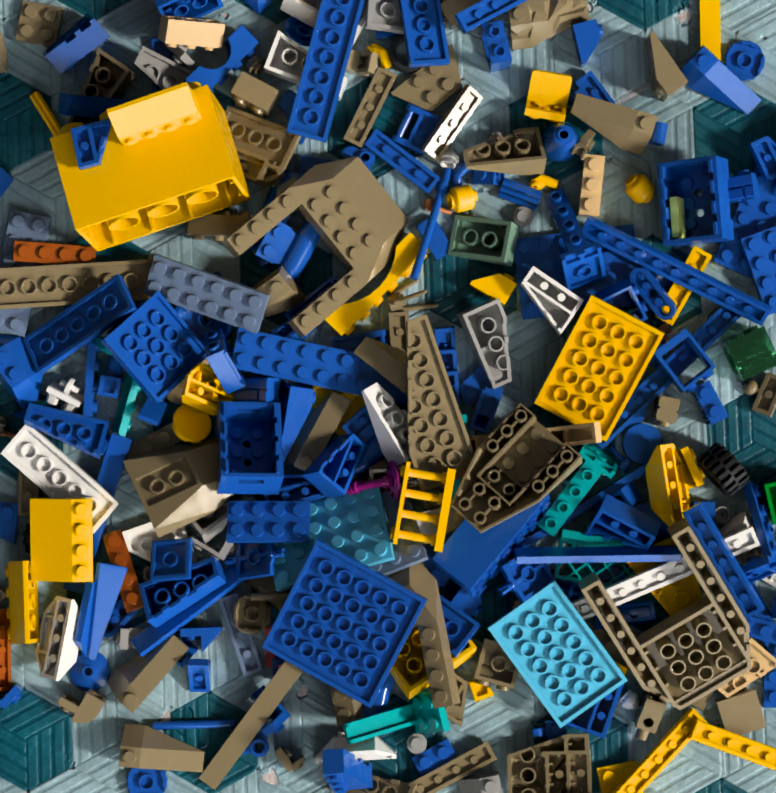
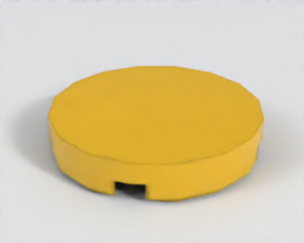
M186 404L181 405L173 413L172 429L181 440L198 443L209 435L212 425L207 413Z

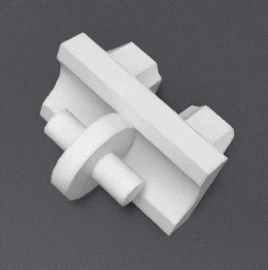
M73 378L69 382L63 379L60 383L53 381L46 389V392H48L46 402L57 405L59 400L62 399L66 402L63 410L74 413L84 403V396L78 393L80 388L74 386L76 380Z

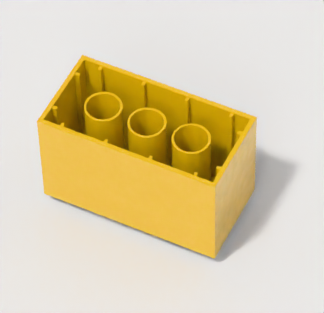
M199 82L188 83L197 97L203 117L195 124L179 126L178 129L172 132L164 131L154 138H144L130 146L123 145L120 142L111 124L101 165L83 170L78 168L70 129L83 126V123L74 122L67 124L60 129L61 135L50 138L75 230L96 251H101L251 200L225 111L208 85L201 86ZM107 111L99 115L100 121L109 118Z

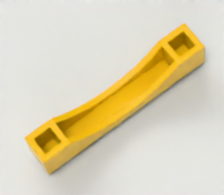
M410 232L396 246L392 268L382 284L370 295L358 301L341 305L325 321L340 336H349L356 329L354 325L359 320L363 322L370 315L368 311L373 306L377 308L385 300L383 298L384 294L387 291L392 293L399 286L397 281L401 277L406 279L411 274V267L414 265L421 242Z

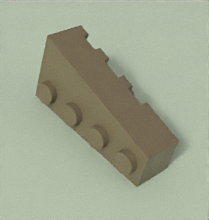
M98 48L94 63L91 64L89 69L90 73L86 83L83 84L81 89V95L120 98L136 75L131 69ZM70 116L68 124L81 122L86 125L100 120L93 117Z

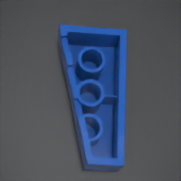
M211 557L192 564L191 579L161 582L149 580L138 584L147 622L157 628L225 584L226 578L222 564L215 557Z

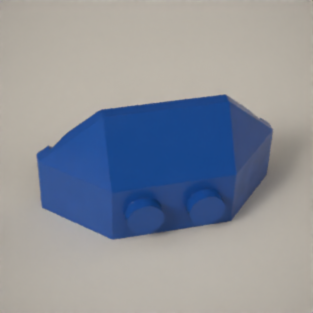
M0 334V382L21 410H24L28 407L29 403H34L39 399L43 374L37 373L24 341L20 336Z

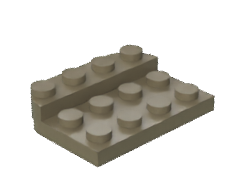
M228 106L225 114L245 180L261 186H277L285 177V169L302 136L287 133V128Z

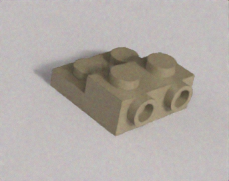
M484 638L473 678L477 679V684L480 685L496 684V689L508 692L509 688L514 689L518 675L517 668L498 642Z

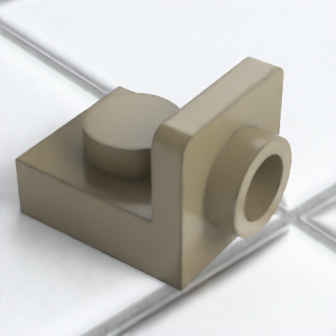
M279 746L274 750V753L288 772L291 770L296 772L304 766L303 761L305 757L303 755L292 761L291 759L294 756L287 747L284 749L282 746Z

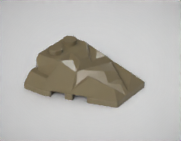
M528 0L510 9L508 17L512 51L533 48L540 42L548 38L551 39L556 34L570 29L573 24L588 20L587 0Z
M567 733L507 754L508 793H592L589 733Z

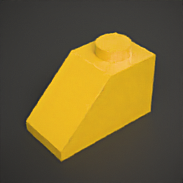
M499 273L472 280L469 286L492 300L499 298L502 306H504L517 283L514 282L515 278L509 274L504 273L502 275Z

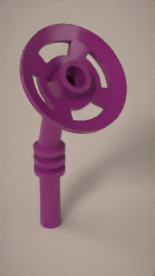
M389 461L386 476H382L381 479L365 482H351L346 494L352 495L360 493L361 490L383 487L388 488L395 502L399 501L401 485L395 461Z

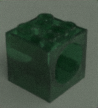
M757 325L743 331L744 335L739 336L737 333L724 339L725 344L721 345L737 382L744 381L776 366V351L764 326L760 328Z

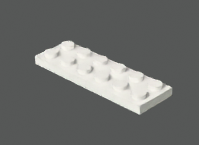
M26 424L0 453L51 498L92 497L93 534L120 504L115 497L43 434Z

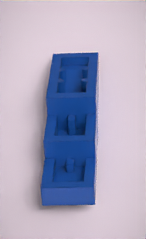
M434 327L435 340L460 410L455 327Z

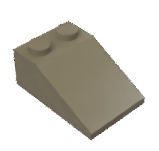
M651 32L645 43L653 87L652 92L658 100L661 98L664 102L682 90L688 83V80L656 34Z

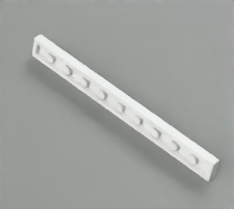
M752 525L723 537L734 556L760 546ZM682 555L681 561L663 562L605 588L616 606H619L694 573ZM585 596L571 601L584 620L596 615Z

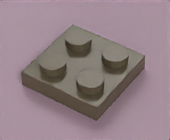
M23 0L15 40L39 46H51L59 37L64 9L62 7Z

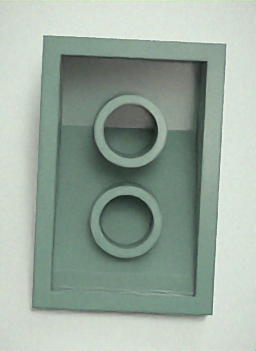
M455 215L448 255L491 264L512 266L519 226L511 221Z

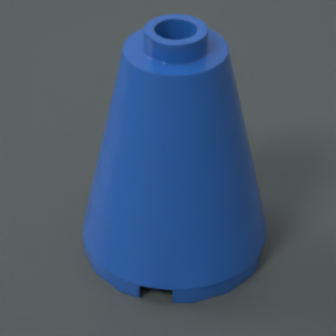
M566 122L552 123L543 130L541 139L546 157L555 162H564L576 155L575 153L572 155L571 151L573 146L579 143L580 136L571 124Z

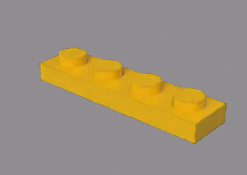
M693 246L684 263L703 272L712 255ZM673 282L667 294L676 304V314L668 320H662L656 314L654 317L672 327L692 291ZM667 305L664 306L665 312L670 311V308Z

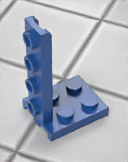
M563 188L543 194L568 251L559 255L567 289L571 291L607 278L601 246L599 242L588 245Z
M749 481L743 488L763 557H754L749 559L748 563L739 565L749 582L753 583L776 574V542L773 536L774 528L769 523L767 516L769 511L762 499L763 491L758 484Z

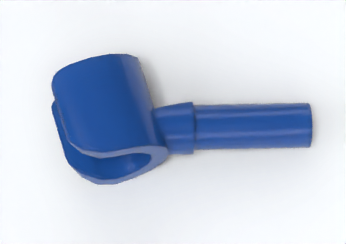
M614 446L610 447V451L621 461L617 467L626 473L631 466L630 462L623 458Z

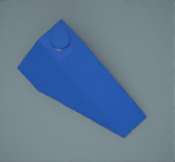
M704 44L680 68L688 80L686 85L690 89L748 115L762 101Z

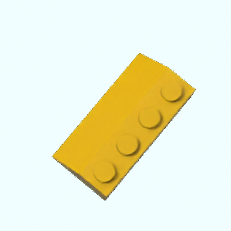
M187 82L106 109L118 139L123 145L128 146L138 143V140L144 138H154L164 131H175L179 126L185 124H195L199 119L203 118L197 97Z
M31 560L8 561V566L5 569V574L9 581V586L6 587V596L9 598L7 618L10 619V627L7 630L8 639H10V644L40 642L38 581H31Z

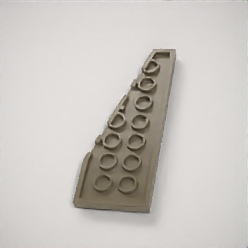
M425 314L406 321L408 455L413 469L442 474L447 472L448 468L456 469L454 480L464 477L474 456V451L428 316ZM417 478L420 490L423 492L443 485L439 481Z

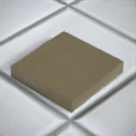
M755 688L733 694L728 698L724 697L715 700L725 730L744 735L766 727Z

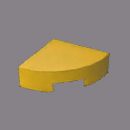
M477 681L468 682L475 702L494 695L489 686L477 684Z

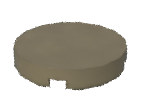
M250 594L239 597L233 604L231 610L232 621L240 632L247 635L258 634L269 625L271 608L266 601H251Z

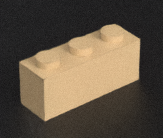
M161 15L158 39L168 47H177L178 44L188 49H195L196 46H200L204 50L214 51V48H222L225 24L219 20Z
M587 154L582 162L577 217L588 218L589 215L596 219L599 217L605 156Z

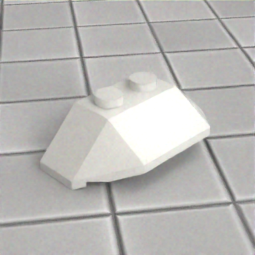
M56 596L54 601L43 612L40 626V642H37L35 651L38 666L41 670V677L59 681L77 660L79 646L75 645L74 636L80 611L74 599Z
M344 731L337 732L338 735H334L314 757V763H323L322 750L343 748L354 754L356 760L357 758L363 760L396 759V752L379 736L347 744Z

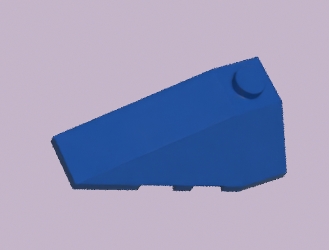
M281 380L279 392L283 463L311 411L312 404L316 400V392H314L312 387L287 380Z

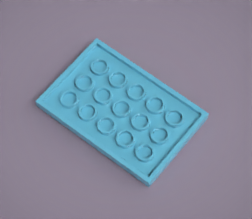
M381 487L361 490L360 493L352 495L346 494L333 498L326 497L310 502V543H275V549L285 548L287 552L285 557L275 559V588L278 592L293 588L317 539H321L369 567L395 560L392 541L389 539L390 531Z
M555 579L531 598L519 604L488 626V630L560 728L628 681Z

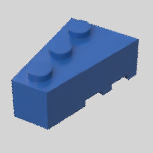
M606 494L591 518L584 535L591 537V534L603 537V540L606 541L614 539L622 541L623 545L648 550L657 536L661 521Z

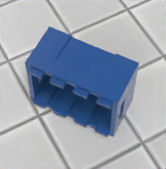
M714 155L656 163L663 245L682 247L733 241L734 228L730 215L728 191V159ZM698 189L702 190V195L700 197L696 195V191ZM674 196L684 199L686 238L682 239L672 237L669 198ZM700 209L704 211V215L702 217L698 216V211Z
M219 401L215 416V438H217L218 446L217 494L279 495L284 478L281 404L279 402ZM248 442L251 446L245 448L243 443ZM250 461L251 465L245 466L244 462Z

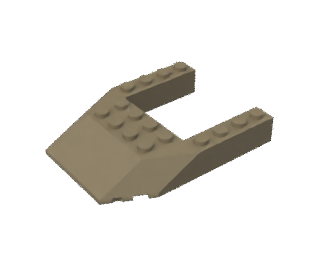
M358 156L314 165L222 241L229 252L236 258L298 208L348 270L287 321L299 338L306 336L362 289L392 260L396 246L399 244L409 220Z
M685 518L668 527L667 530L706 595L635 637L596 572L577 582L642 689L655 694L661 700L672 704L673 707L679 710L686 708L751 669L750 625Z
M424 562L387 575V577L428 599L414 627L418 626L433 708L461 703L436 578L433 574H430ZM330 686L337 727L343 726L342 724L364 718L362 703Z

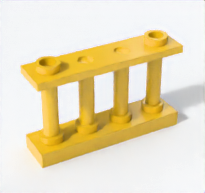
M406 461V465H402L400 477L404 479L396 527H391L389 539H393V544L396 545L398 538L430 543L431 546H435L434 551L442 552L456 469L448 468L447 472L442 474L410 468L411 462ZM408 477L439 481L445 485L444 493L435 494L407 489ZM405 497L438 502V505H442L441 512L434 515L404 510ZM407 518L434 523V525L438 526L437 534L427 535L400 530L401 519Z

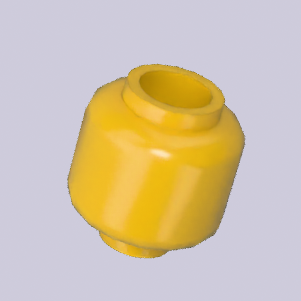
M634 174L626 181L625 193L636 204L643 202L647 204L653 199L655 186L644 174Z
M464 184L452 187L446 195V200L450 209L460 213L472 210L475 207V202L478 201V195L475 189L473 190L471 186Z

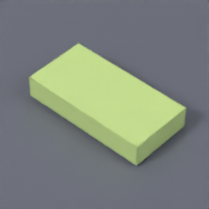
M677 196L670 197L672 237L675 239L686 238L684 199Z

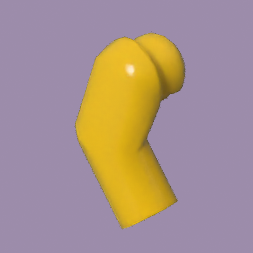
M377 43L367 46L366 52L379 54L378 58L383 69L392 67L388 51Z
M540 174L529 182V187L540 190L547 186L556 190L559 180Z

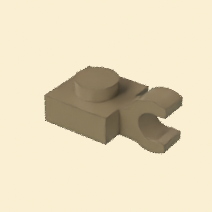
M588 129L581 137L579 143L573 146L571 154L575 153L581 156V160H584L595 144L593 138L596 132Z

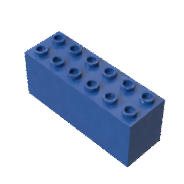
M549 494L537 504L483 533L478 532L464 519L443 545V551L437 552L432 558L436 568L472 597H475L476 594L480 595L487 586L485 585L490 578H495L500 571L498 569L503 562L507 563L513 555L511 553L515 547L519 548L526 539L524 536L528 531L532 532L537 527V520L542 515L544 516L550 508L551 500Z

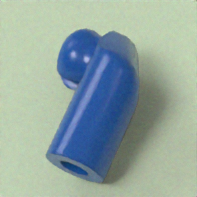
M461 161L452 170V187L462 185V176L472 171L466 169L464 161Z

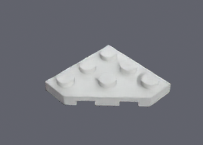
M151 522L122 532L128 551L151 562L152 541L189 538L186 526L158 538ZM192 549V564H195L198 561L194 549Z

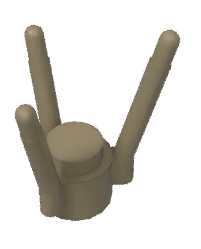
M419 278L417 281L413 280L402 288L393 291L392 295L387 297L392 312L437 308L439 305L426 304L404 307L407 305V300L427 293L425 289L407 296L400 294L418 283Z

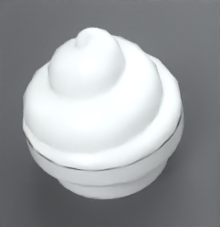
M448 148L439 160L440 166L454 169L458 165L459 156L453 148Z
M629 689L619 700L623 708L640 709L639 695L636 691L633 692Z

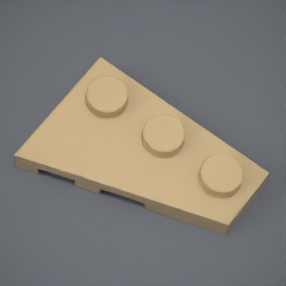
M749 637L751 669L717 689L727 698L776 668V658L751 637Z

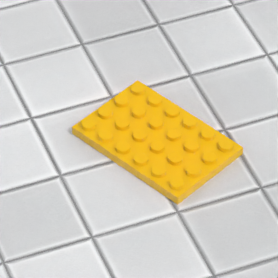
M591 295L534 404L574 425L600 422L602 440L607 442L665 333Z

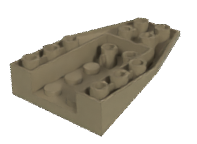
M520 403L478 446L450 506L478 532L483 533L540 502L583 463L582 456L569 444H563L537 421L536 415Z
M217 438L204 439L198 443L183 442L123 460L158 538L215 512L234 495L217 494ZM248 442L243 443L245 448L251 446ZM245 461L244 465L250 466L251 462Z

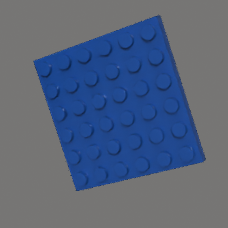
M317 539L262 648L371 708L428 599L321 539Z

